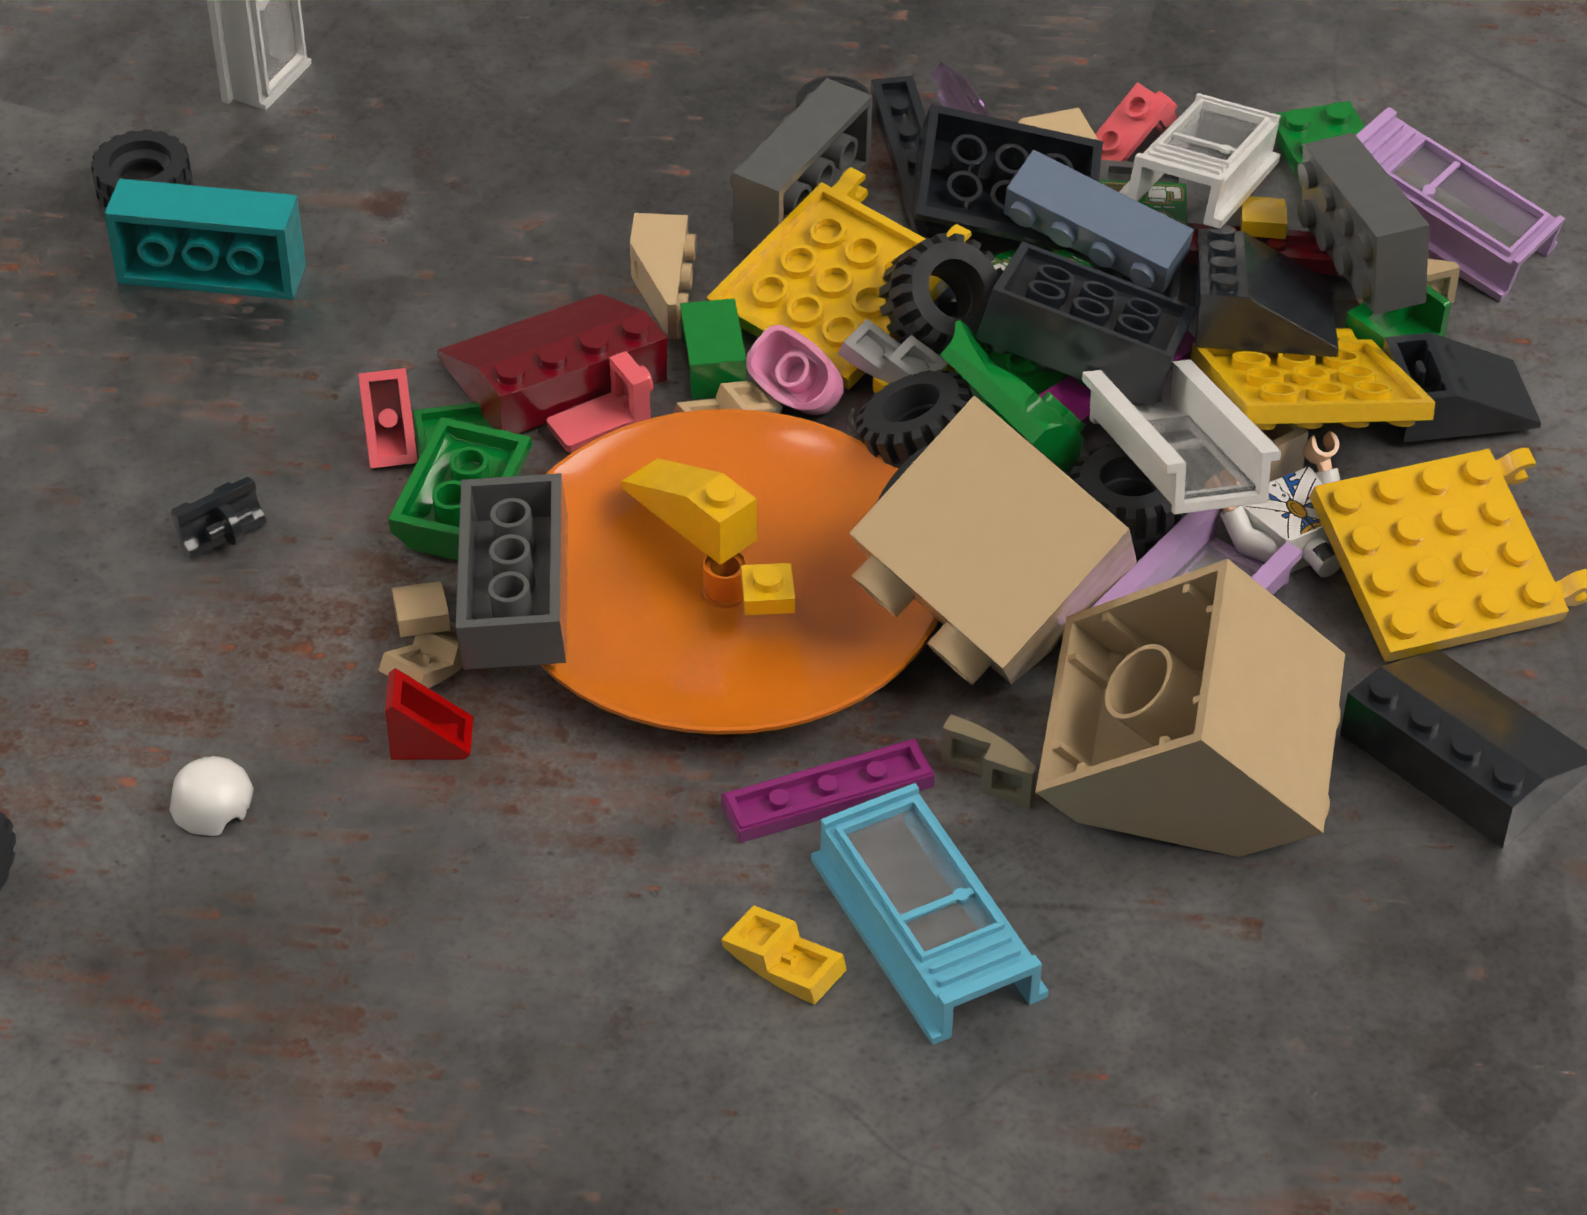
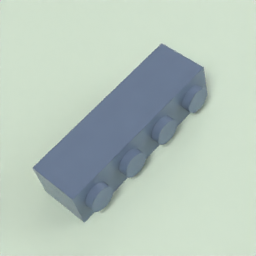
M1035 150L1031 152L1006 189L1004 214L1009 216L1015 223L1023 227H1031L1049 236L1056 244L1062 247H1070L1090 257L1099 266L1110 267L1130 277L1134 283L1141 287H1150L1163 294L1189 255L1194 229Z

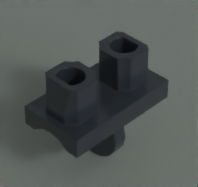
M248 476L234 483L227 482L215 488L213 493L191 504L185 502L171 510V516L184 554L190 559L226 542L233 546L241 543L244 540L245 533L267 523L265 514L257 499L255 482Z

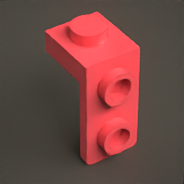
M1137 82L1095 134L1098 140L1103 141L1101 159L1126 162L1154 127L1164 133L1179 118L1175 113L1177 109L1175 102L1160 91L1154 93Z
M627 351L610 357V393L547 418V428L567 452H573L594 439L616 429L651 418L650 392L654 389L653 380L647 368L643 365L639 366Z

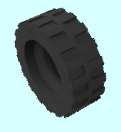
M151 129L127 131L125 134L115 135L111 137V140L103 142L99 146V150L95 151L92 156L91 170L97 199H100V204L104 208H107L118 180L127 179L121 176L135 169L157 168L163 171L150 178L129 180L193 185L187 147L184 143H180L179 138L174 135L170 136L167 132H156Z

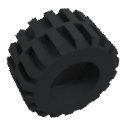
M946 233L936 234L930 239L926 238L891 262L893 266L886 269L882 277L887 283L879 287V297L886 301L884 305L880 306V312L882 317L888 316L891 323L886 326L890 334L892 335L897 332L901 336L898 341L900 344L912 335L943 358L940 354L953 339L955 322L961 320L977 335L992 289L1003 273L1001 267L995 269L991 263L995 257L990 251L983 254L979 250L981 243L974 239L965 243L964 235L954 233L947 237ZM930 276L942 279L952 289L957 301V314L955 318L944 314L934 304L929 291Z
M927 370L913 375L910 374L884 386L881 391L876 392L869 398V402L860 409V416L856 418V430L862 443L866 444L868 451L877 458L881 454L884 463L900 468L915 452L931 444L970 401L973 394L968 382L962 379L961 375L956 372L949 373L948 370L931 372V370Z
M1117 443L1106 444V448L1103 449L1097 447L1090 450L1089 456H1081L1076 461V467H1073L1071 470L1070 478L1129 528L1137 562L1187 514L1172 513V504ZM1187 465L1185 495L1192 494L1193 478L1191 472L1187 471Z

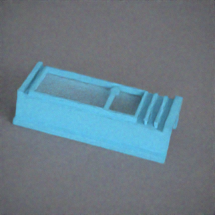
M916 783L821 819L820 850L811 853V861L932 1045L952 1037L955 1006L1014 983L1028 1005L1048 998L1049 990L1041 980L1042 963L1036 955L1030 954L922 799Z

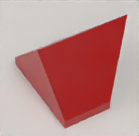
M394 668L388 674L385 704L391 760H464L471 755L474 716L399 669Z

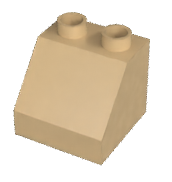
M976 396L970 399L849 533L860 551L868 558L851 576L855 582L896 618L913 599L943 624L927 645L972 685L989 666L1012 685L1062 643L1067 616L1091 608L1137 563L1129 528Z
M1229 559L1067 616L1035 793L1077 823L1235 857L1245 856L1324 833L1325 819L1330 807L1328 792L1335 734L1341 717L1339 701L1345 653Z

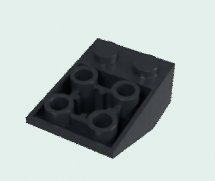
M1433 333L1385 337L1383 351L1435 401L1433 420L1416 421L1415 425L1408 427L1397 426L1403 442L1541 427L1539 416L1514 360Z

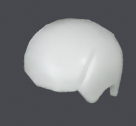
M218 756L203 757L188 763L176 775L172 787L169 811L175 823L188 832L217 836L222 833L227 822L237 817L241 821L245 818L254 788L246 771L232 760Z

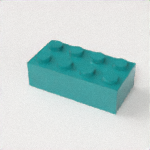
M119 179L104 213L116 280L120 284L294 300L306 267L297 195Z

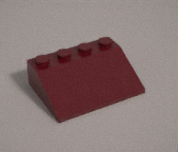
M600 293L438 349L437 357L471 401L479 403L481 414L492 428L503 431L509 430V432L518 434L546 424L547 418L610 393V357L627 351L639 366L643 365L647 368L653 380V385L667 380L668 338L644 310Z

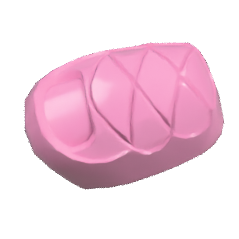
M773 325L767 328L747 353L746 368L753 379L770 396L797 412L811 416L827 414L838 404L844 393L843 379L830 358L812 341L786 326Z

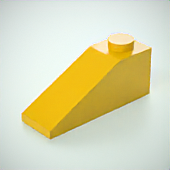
M657 458L621 481V488L719 565L757 541V498L724 473Z

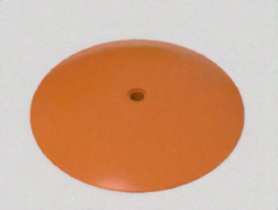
M707 409L673 413L636 422L594 439L572 452L546 473H562L568 513L566 663L543 664L540 666L571 692L603 710L635 722L687 733L722 735L780 730L832 715L862 701L888 684L921 652L938 623V620L915 599L896 618L875 601L851 577L868 558L860 551L849 533L877 503L883 489L899 468L884 463L881 454L877 458L868 451L865 443L863 444L862 441L839 430L814 421L759 410ZM657 458L724 473L757 498V541L719 565L621 488V481ZM792 563L795 613L745 615L741 565Z

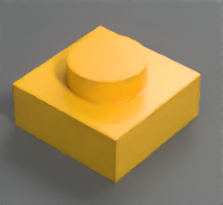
M792 563L741 565L745 615L795 613Z

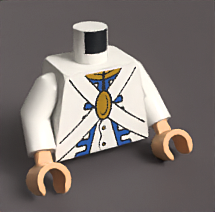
M1329 431L1323 436V445L1326 452L1318 448L1314 435L1304 445V456L1310 463L1317 464L1318 472L1314 473L1308 466L1269 482L1267 503L1222 508L1223 511L1220 513V516L1239 553L1266 563L1285 542H1288L1303 550L1302 558L1291 568L1290 573L1310 565L1320 577L1325 578L1334 574L1341 565L1309 498L1314 486L1341 480L1338 468H1332L1330 459L1336 454L1340 446L1339 439L1335 433ZM1225 471L1219 475V482L1216 478L1207 482L1204 492L1241 487Z

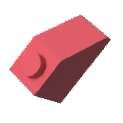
M406 368L359 373L358 383L370 469L417 463L418 458Z

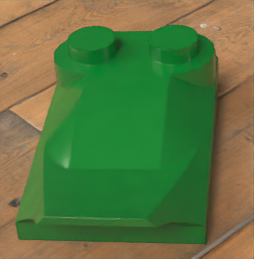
M961 320L955 322L953 339L940 355L1032 445L1066 473L1080 458L1083 442L1086 440L1080 432L1086 425L1049 391L1041 398L1023 381L996 366L981 341L975 339L976 334Z
M441 417L388 518L390 533L400 539L407 548L414 551L458 560L461 480L519 476L532 447L531 437Z

